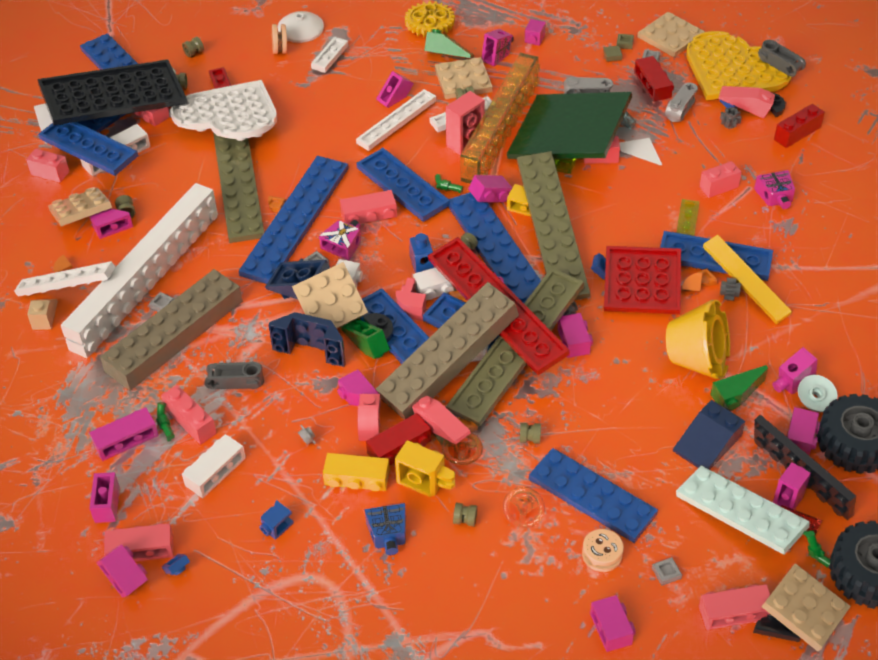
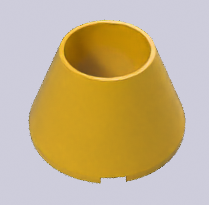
M710 300L668 323L666 348L669 359L673 364L714 379H723L728 370V365H725L726 357H730V333L725 311L721 312L719 306H722L720 301Z

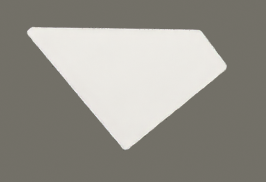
M650 138L620 142L621 152L662 165Z

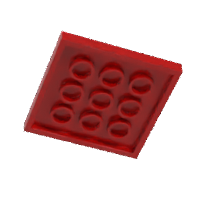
M606 246L604 311L680 314L681 249Z

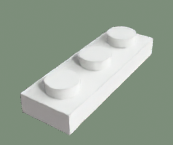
M334 37L311 63V68L326 73L348 47V41Z

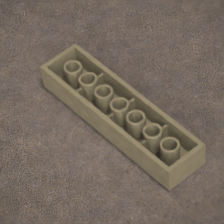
M213 269L101 355L100 359L104 372L131 391L242 303L240 286Z
M487 282L376 388L381 400L404 420L414 415L412 405L425 396L434 398L519 316L516 304Z

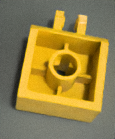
M408 440L405 442L395 458L396 480L398 484L429 497L435 496L440 487L446 489L455 487V472L445 467L444 455L438 451L427 449L419 443H413Z

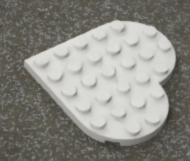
M262 80L193 93L186 96L187 104L172 106L170 110L172 121L178 127L199 132L211 128L217 136L238 141L250 137H260L277 122L276 109Z

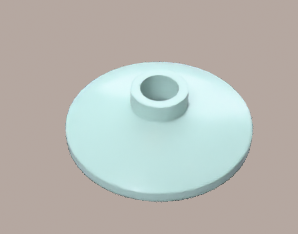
M820 375L806 376L798 386L799 399L808 409L815 412H824L830 402L838 397L833 383Z

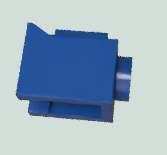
M276 500L275 505L270 507L261 516L262 524L259 526L260 530L266 536L270 535L276 540L294 524L293 520L289 518L292 511Z

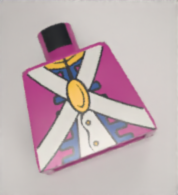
M341 220L335 222L319 235L320 248L349 261L361 242L360 223L356 220H352L349 224Z

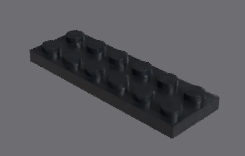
M762 415L754 419V441L757 446L767 450L772 459L782 463L785 469L791 463H794L809 471L811 474L806 488H811L822 502H827L838 516H843L846 520H849L854 515L856 495Z

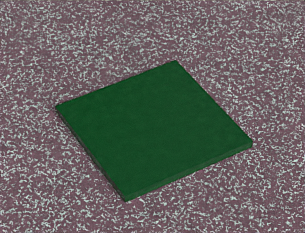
M632 92L537 94L507 152V158L517 159V157L550 151L552 152L553 159L606 158L632 99Z

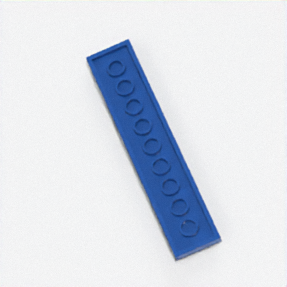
M316 156L239 269V276L265 284L268 283L280 262H288L349 169L347 163Z
M471 192L449 199L448 207L464 232L473 234L477 239L478 245L475 249L487 267L494 271L497 277H502L504 284L525 303L541 280L488 202H478Z

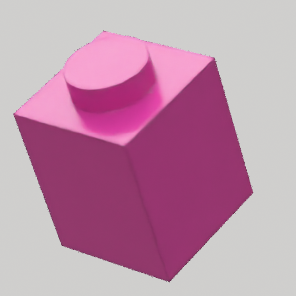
M530 19L525 29V43L540 46L545 36L546 22Z

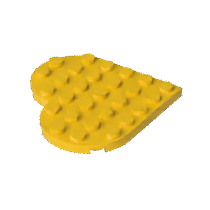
M704 32L693 37V40L687 45V60L706 100L718 99L722 86L754 87L776 92L785 87L792 77L763 62L758 55V51L762 47H750L744 39L739 36L735 38L729 35L728 32Z

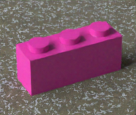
M146 407L89 432L93 445L102 461L159 436L156 424Z

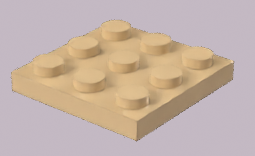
M667 12L639 31L638 38L675 58L687 49V45L693 40V37L705 31Z
M481 57L435 64V72L445 99L456 98V88L466 89L469 86L473 87L476 95L493 92L491 81Z
M95 187L88 188L81 194H72L64 200H55L52 204L48 205L51 214L60 226L112 208L108 198L99 188Z
M344 262L292 286L305 315L331 320L336 329L369 314Z
M797 564L792 566L762 605L763 609L817 651L823 647L851 607Z

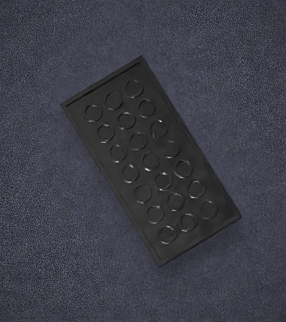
M168 59L37 79L53 125H63L187 104V98Z

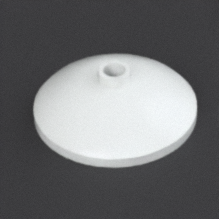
M297 11L284 16L279 21L277 27L278 32H281V24H285L287 41L303 43L319 37L324 30V23L318 15L312 12Z

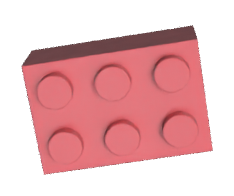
M471 91L446 106V146L462 155L484 140L485 100Z

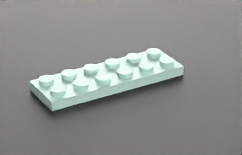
M700 466L676 490V497L784 555L803 535V532L809 528V521L703 466Z

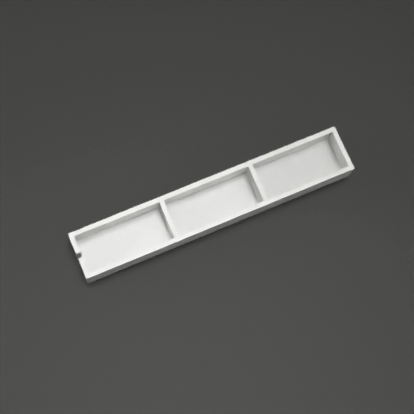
M195 183L114 268L110 278L102 281L61 324L69 351L88 358L95 352L97 347L108 338L115 327L119 326L126 315L132 311L158 280L165 275L169 268L176 263L190 245L217 218L218 211L213 189Z

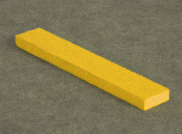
M719 235L703 244V248L732 278H736V283H741V288L775 324L791 315L792 311Z

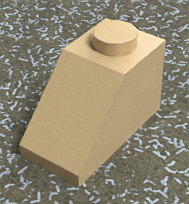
M57 299L30 301L27 316L32 330L52 329L58 303Z

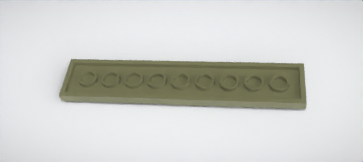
M213 132L229 243L260 239L264 234L249 140L246 138L245 140L238 141L217 136Z
M552 152L517 157V164L545 273L547 274L552 268L584 281L583 289L574 300L589 298L590 290Z
M551 268L524 304L552 331L583 289L584 281ZM499 336L447 404L446 408L452 414L469 422L472 421L481 427L527 363Z

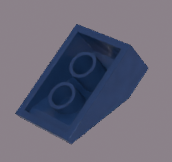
M327 260L280 262L265 288L298 300L292 286L329 269L330 266Z
M711 400L695 417L673 448V452L697 468L703 466L710 470L741 438L745 420Z

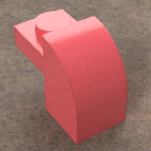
M407 278L406 284L402 285L401 291L396 290V303L411 319L423 321V314L426 310V294L415 293V279Z
M360 394L358 405L359 441H367L380 433V394Z

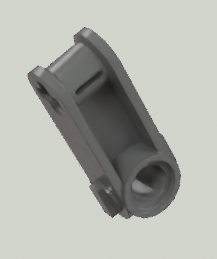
M765 40L762 43V48L758 51V55L763 62L768 63L790 77H794L798 71L806 67V62L801 56L774 40Z
M253 361L212 363L206 368L208 375L204 385L209 389H257L264 383L263 367L261 364Z

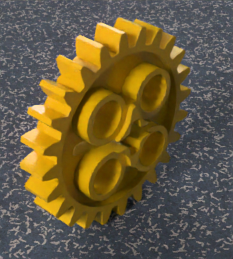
M423 1L422 5L417 3V6L412 5V9L408 8V12L405 13L406 27H408V30H412V33L417 32V36L423 34V37H425L427 32H432V29L442 30V34L443 32L448 33V29L452 30L455 22L452 8H448V5L443 6L442 2L437 4V1L434 3L429 1L427 4Z

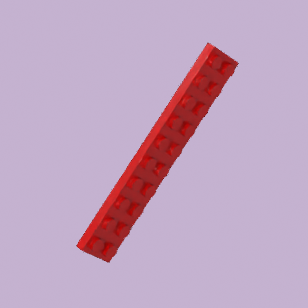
M456 237L428 255V260L467 301L488 282L516 304L519 316L499 335L538 376L570 355V350L459 237Z

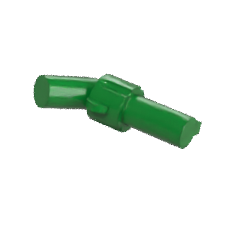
M440 174L435 175L437 189L452 190L458 193L463 192V186L453 184L448 180H442Z
M158 402L156 422L159 428L163 429L169 442L175 435L170 427L171 423L165 414L166 403Z
M804 531L803 535L807 537L809 544L808 555L829 568L830 559L824 555L825 552L817 542L814 531Z

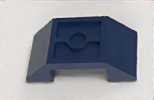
M294 312L269 322L272 350L291 354L296 343L304 346L307 345L325 350L326 363L345 367L343 338L331 320Z

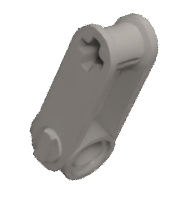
M568 77L563 82L564 94L610 92V89L613 87V81L608 78Z
M685 83L673 99L669 101L665 110V116L671 122L682 121L695 103L694 96L698 89L696 84Z

